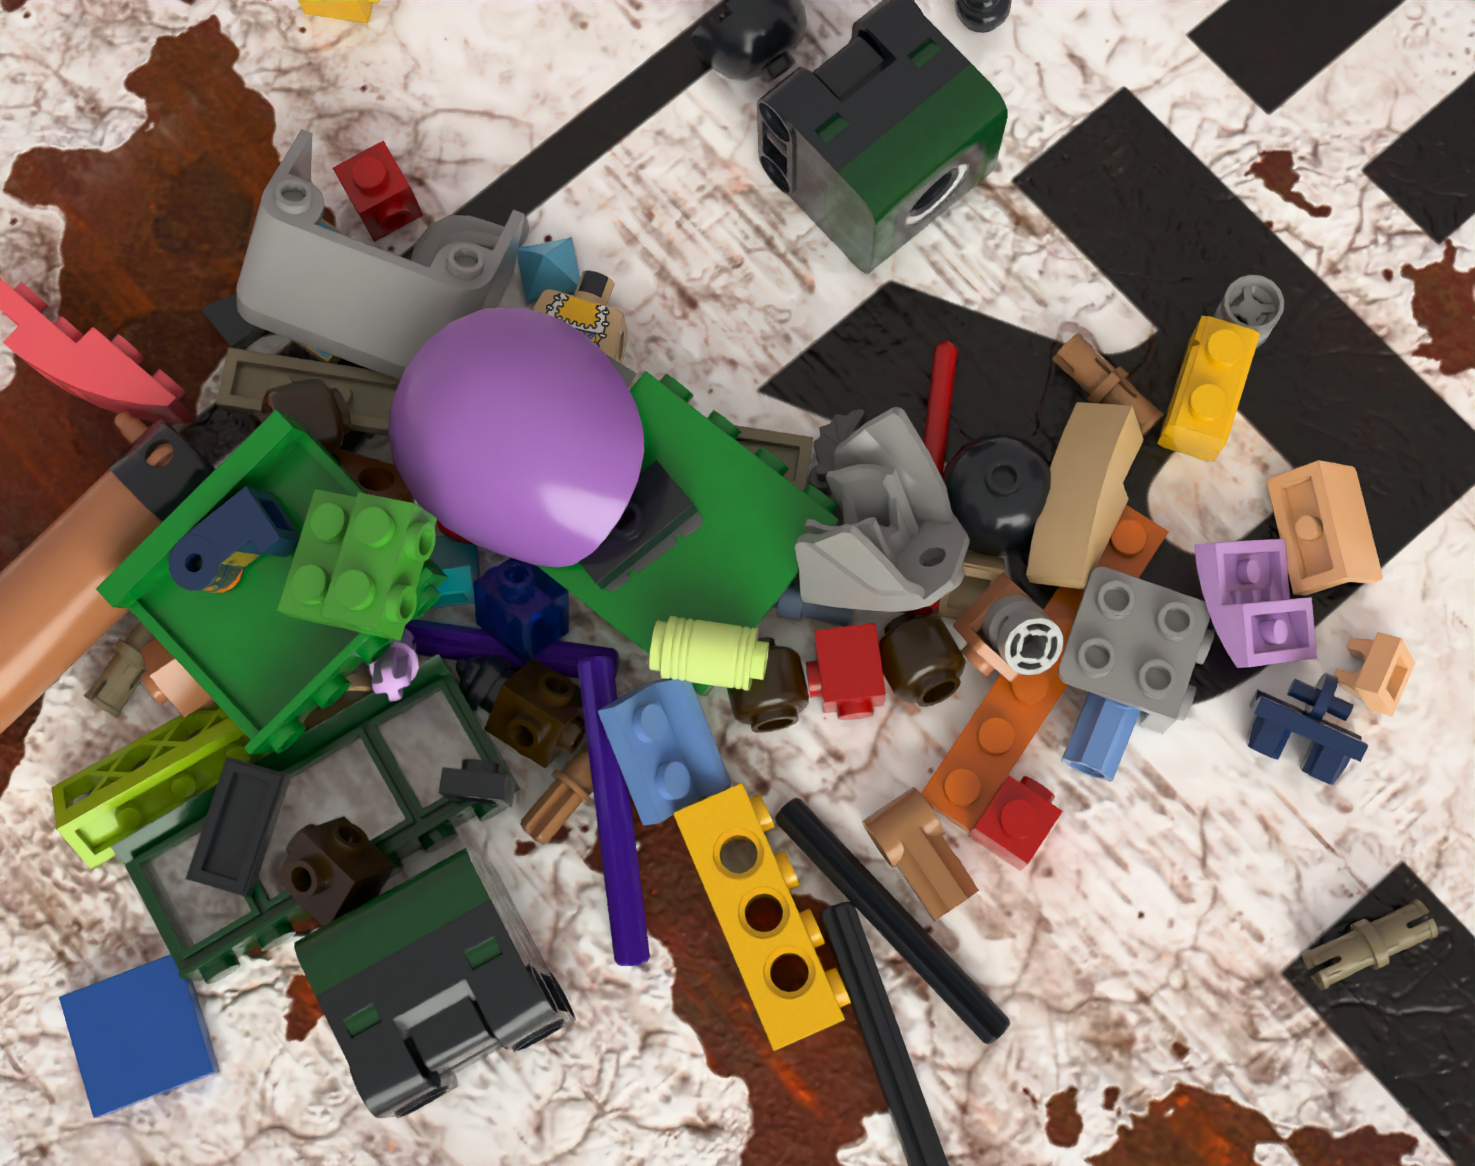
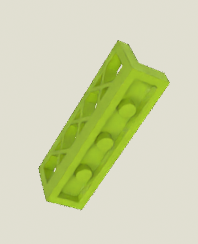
M217 703L206 708H199L185 718L181 714L51 787L56 830L87 866L92 869L116 855L110 846L217 784L226 757L253 763L270 752L250 755L244 747L251 739ZM203 728L198 735H196V736H194L193 738L187 740V738L190 736V734H192V733H194L195 731H197V730ZM149 758L143 766L132 771L138 763ZM94 789L88 797L74 804V799Z

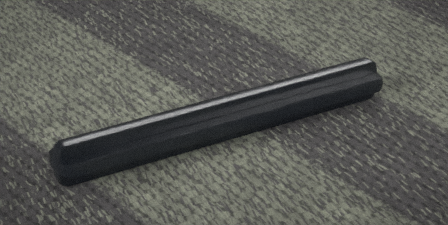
M795 797L787 802L775 816L779 827L845 897L855 905L862 915L983 1043L992 1044L1000 1038L1011 1024L1009 1018L800 798Z
M841 902L830 906L820 912V920L842 982L851 1001L853 1013L908 1166H949L855 905L852 902Z

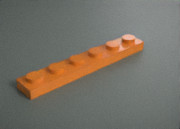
M1126 505L1096 568L1104 566L1139 578L1169 531ZM1059 586L1044 609L1051 616L1050 619L1060 628L1063 635V650L1058 660L1046 671L1035 675L1020 674L1012 683L1000 674L921 792V795L933 810L967 833L971 832L1068 685L1059 679L1057 669L1085 589Z

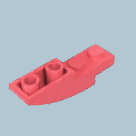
M0 278V310L18 325L3 343L46 379L70 394L93 405L115 413L128 411L138 419L152 422L164 419L169 424L187 425L194 417L179 401L186 392L162 370L159 369L152 377L144 371L139 364L145 357L121 335L117 334L110 342L94 327L83 335L62 316L53 324L41 314L48 305L29 287L20 282L12 289Z

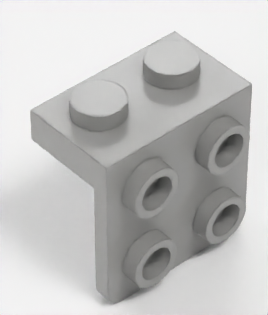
M1101 566L1095 568L1090 574L1057 669L1059 679L1065 684L1144 711L1139 726L1163 734L1177 719L1185 721L1196 692V686L1189 684L1195 663L1201 665L1204 663L1213 641L1215 630L1207 628L1210 615L1205 601L1108 567Z

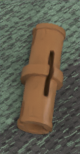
M1077 333L1067 341L1056 353L1057 355L1053 357L1052 361L1065 373L1069 374L1089 395L1087 398L1089 403L1133 406L1143 437L1164 416L1162 411H1159L1126 379L1129 374L1121 366L1118 368L1112 366L1080 333Z

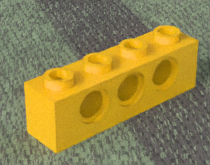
M743 783L674 812V817L773 1051L844 1021L845 1018L840 1008L850 1004L851 1001L836 967L826 972L822 968L814 948L825 944L811 909L809 908L799 913L789 890L799 886V882L785 850L773 855L764 832L775 827L760 793L749 798ZM738 840L751 843L758 853L754 866L743 873L731 872L722 864L724 849L730 843ZM762 897L774 899L783 910L780 924L768 932L754 930L749 926L746 919L750 904ZM786 955H793L802 959L807 965L809 972L804 986L793 992L780 990L774 985L771 978L774 963Z

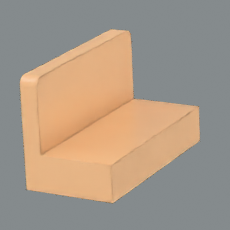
M1318 460L1266 479L1280 539H1285L1288 574L1294 595H1309L1347 582L1372 584L1382 581L1383 575L1358 475L1353 466Z

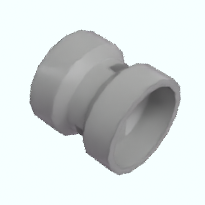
M1259 275L1243 276L1230 284L1213 317L1253 329L1260 333L1256 346L1258 348L1266 341L1284 311V298L1281 290L1273 281ZM1237 316H1239L1241 320L1245 321L1246 324L1240 322L1237 319Z
M1021 594L1005 595L997 599L987 609L982 625L985 639L1016 673L1023 675L1040 674L1049 669L1058 660L1063 650L1061 630L1028 596Z

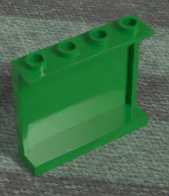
M645 371L630 389V393L637 405L644 434V455L640 473L657 460L698 509V513L703 520L702 526L686 538L682 534L674 539L677 543L676 546L640 573L633 569L627 574L630 580L612 592L605 588L602 590L579 562L574 565L558 568L538 567L650 655L652 635L656 621L668 622L670 616L690 618L694 621L704 620L749 627L750 629L757 628L799 574L794 545L800 535L807 533L805 528L806 521L814 519L820 524L832 527L840 526L839 519L831 514L837 505L824 493L809 483L801 491L783 477L789 468L776 456L763 447H760L753 454L736 441L741 431L724 416L712 410L706 418L688 404L694 395L681 383L668 374H665L658 381ZM692 683L694 690L701 696L707 697L714 688L713 685Z
M275 410L96 588L112 607L128 608L251 739L244 747L250 755L267 753L272 750L279 754L289 748L306 730L302 721L318 705L325 709L336 702L351 685V682L346 677L363 661L369 665L378 660L396 641L290 617L277 611L295 551L287 557L268 554L261 555L244 569L239 583L225 593L189 591L180 587L172 579L169 571V556L172 548L191 529L245 486L273 492L300 535L315 489L357 497L358 492L368 494L293 416ZM430 557L424 561L416 588L417 606L412 620H416L424 615L439 600L441 593L437 588L448 578Z

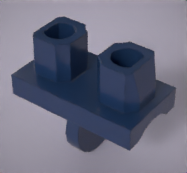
M1324 673L1315 687L1294 678L1287 695L1306 703L1304 710L1259 689L1256 690L1249 704L1254 716L1251 720L1246 739L1247 746L1263 755L1278 760L1292 731L1312 740L1300 765L1301 771L1329 785H1333L1351 758L1361 762L1369 745L1361 741V735L1323 719L1325 713H1328L1346 721L1353 709L1352 703L1334 696L1338 678L1331 674Z

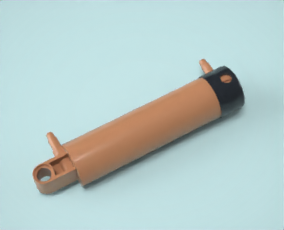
M122 411L118 413L115 417V425L121 430V434L131 445L108 466L109 470L0 572V734L129 611L128 608L112 607L96 588L216 469L166 420L158 419L148 428L130 412Z

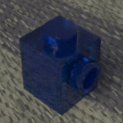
M510 558L499 566L488 569L480 578L473 581L476 624L523 663L569 633V591L538 566Z

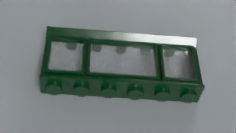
M439 654L419 665L416 677L410 682V685L403 687L401 699L389 701L387 693L375 694L372 692L304 732L295 743L283 752L277 754L273 750L251 763L291 775L252 897H244L185 879L217 784L110 846L125 865L180 971L178 973L180 979L196 981L204 979L206 984L219 981L240 968L239 957L258 946L261 951H267L282 944L296 933L293 925L311 915L275 879L288 856L286 848L289 841L306 825H319L345 816L351 823L360 827L366 833L368 839L396 865L388 878L389 880L404 869L401 860L422 848L426 854L434 852L456 839L458 833L455 828L477 816L479 821H485L508 808L450 801L439 793L442 767L461 769L463 759L485 760L500 764L499 773L507 774L515 782L514 793L521 789L490 734L484 730L485 726L479 715L466 700V696L460 689V682L452 668Z

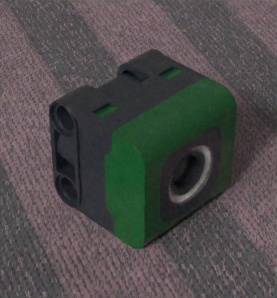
M882 0L854 22L849 43L816 70L811 72L804 67H798L758 99L756 103L758 157L763 170L770 180L782 192L791 197L860 271L870 274L995 170L1008 118V110L996 88L931 23L914 0Z
M468 847L294 942L298 961L348 1062L355 1087L368 1110L378 1119L397 1117L398 1119L408 1116L457 1088L458 1080L455 1073L502 1047L513 1050L514 1053L526 1049L576 1021L566 995L555 976L546 966L498 872L490 861Z

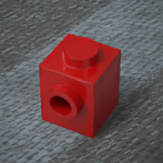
M384 141L333 167L344 191L374 242L424 216L409 183Z
M876 623L814 630L816 660L805 662L810 698L821 697L823 713L837 712L838 720H856L873 716V707L884 706L886 697Z
M1008 776L968 836L1021 871L1029 864L1063 811L1052 804L1055 795L1042 784L1027 776H1023L1020 782Z

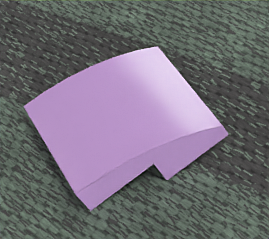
M1285 539L1214 542L1194 545L1199 580L1209 615L1225 650L1237 668L1317 658L1312 597L1290 599Z

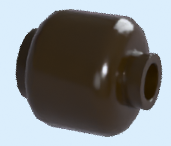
M315 378L269 389L262 399V414L255 415L253 418L254 429L256 430L275 410L293 416L331 455L338 452L343 444L344 435L349 434L351 430L348 407L341 392L337 388H329L322 380Z
M906 613L894 618L884 628L885 635L879 641L882 671L893 693L900 701L917 703L921 707H928L946 700L957 691L961 684L959 678L964 672L966 660L948 628L940 618L930 615L916 616L914 613Z
M769 637L758 638V641L769 642L764 680L752 679L749 691L736 689L735 687L727 688L735 720L751 725V730L755 733L778 731L796 724L799 721L798 714L809 704V693L799 653L790 647L776 646L775 639Z

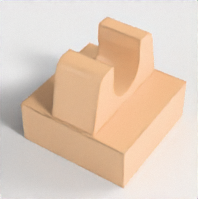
M1377 632L1374 640L1358 638L1349 640L1346 648L1351 656L1359 660H1365L1362 669L1353 673L1336 669L1334 676L1338 678V684L1344 691L1363 700L1369 710L1393 717L1416 663L1402 638Z

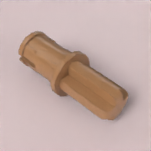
M587 741L561 771L555 769L551 773L555 781L521 819L520 825L522 830L537 843L542 845L548 843L581 803L588 806L592 802V799L589 797L593 792Z

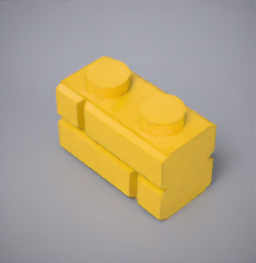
M1201 316L1196 329H1194L1189 339L1166 412L1167 416L1157 441L1158 445L1205 461L1214 462L1228 441L1260 333L1211 316Z

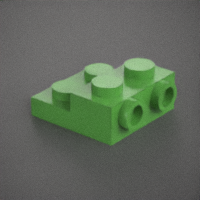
M315 489L277 611L298 619L401 641L405 625L412 619L416 610V588L424 561L431 556L435 546L437 518L415 503L358 492L357 497Z

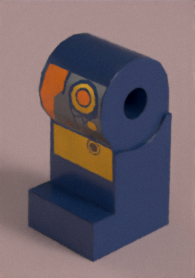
M245 486L176 543L169 556V571L172 579L180 587L189 591L225 593L239 583L244 569L261 555L268 554L287 557L297 548L300 533L273 492Z

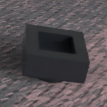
M463 759L461 769L442 767L439 793L450 801L512 808L515 782L507 774L499 773L500 764L485 760Z

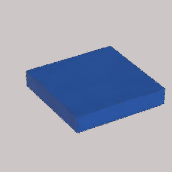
M171 954L59 997L93 1118H102L220 1072L193 981L180 979L178 975L180 971Z

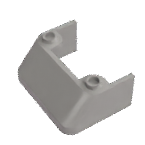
M301 129L263 192L237 282L236 300L238 312L244 320L254 326L401 380L405 368L426 341L448 323L484 308L498 307L514 274L524 213L516 210L512 211L493 251L469 242H454L439 250L430 267L319 226L324 214V197L319 188L311 183L313 133Z

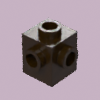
M532 657L502 684L484 730L515 749L522 756L546 768L563 750L568 754H572L586 735L580 687L565 675L553 671Z
M345 816L319 825L309 824L300 829L289 841L286 848L288 856L275 879L295 898L296 902L303 909L308 911L322 926H325L377 897L396 865L368 839V836L360 827L351 823Z

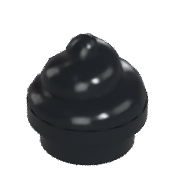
M955 0V11L959 20L966 28L974 32L986 33L1005 22L1010 13L1012 0Z
M493 654L487 658L473 656L467 660L459 659L456 662V672L461 678L460 689L474 711L478 712L482 708L490 714L502 684L516 673L510 669L512 662L499 654Z

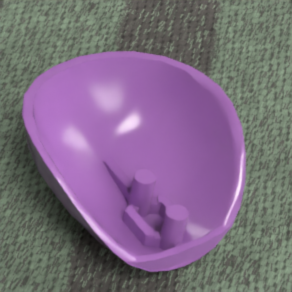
M520 307L484 308L451 321L426 341L405 368L392 400L388 425L392 459L408 491L424 510L435 516L437 521L447 529L477 546L509 558L537 566L555 568L574 565L593 553L607 538L622 516L638 482L644 455L643 426L636 402L623 377L607 355L584 333L561 319L545 313Z

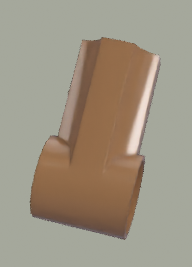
M915 787L910 788L862 820L866 832L881 855L892 868L897 866L933 921H936L980 891L960 859L954 854L942 835L945 834V831L936 814Z

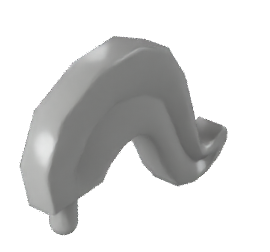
M449 215L428 226L414 245L411 261L430 267L439 250L454 242H469L493 251L504 226L473 216ZM526 216L523 219L518 248L523 245L528 237L529 223Z

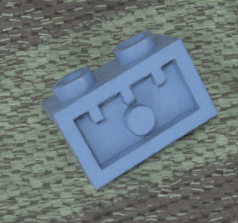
M671 678L646 682L598 710L643 826L662 823L672 816L674 812L681 810L698 797L718 794L731 787V781L692 682L680 681L679 679L673 680Z

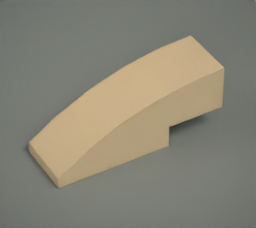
M1076 403L1050 467V491L1046 504L1035 524L1026 573L1029 583L1086 589L1090 574L1096 568L1129 500L1123 482L1144 440L1133 406Z

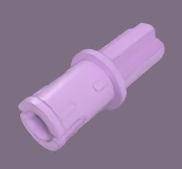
M404 628L401 641H395L383 656L369 664L374 693H387L389 701H397L402 698L403 687L410 685V682L416 677L419 668L418 655L415 652L416 643L412 644L414 636L406 628Z

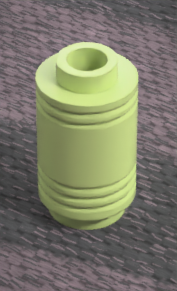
M670 616L668 622L656 621L651 641L649 668L650 670L661 671V678L679 679L680 681L686 680L687 682L726 688L735 687L736 689L749 691L752 679L764 680L769 642L758 641V628L750 629L749 627L704 620L694 621L690 618Z

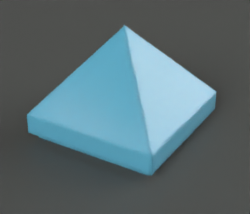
M572 237L518 248L517 258L527 304L537 302L541 293L547 289L569 295L575 293L580 275Z

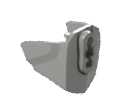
M893 407L866 422L836 448L834 453V471H828L826 479L834 496L833 502L837 505L832 515L839 519L840 526H827L820 524L814 519H808L805 524L807 533L800 535L794 545L799 567V574L794 579V582L803 602L847 609L883 612L910 611L934 604L944 595L955 590L964 579L962 563L970 543L969 537L956 516L953 515L946 485L928 449L905 411L899 407Z

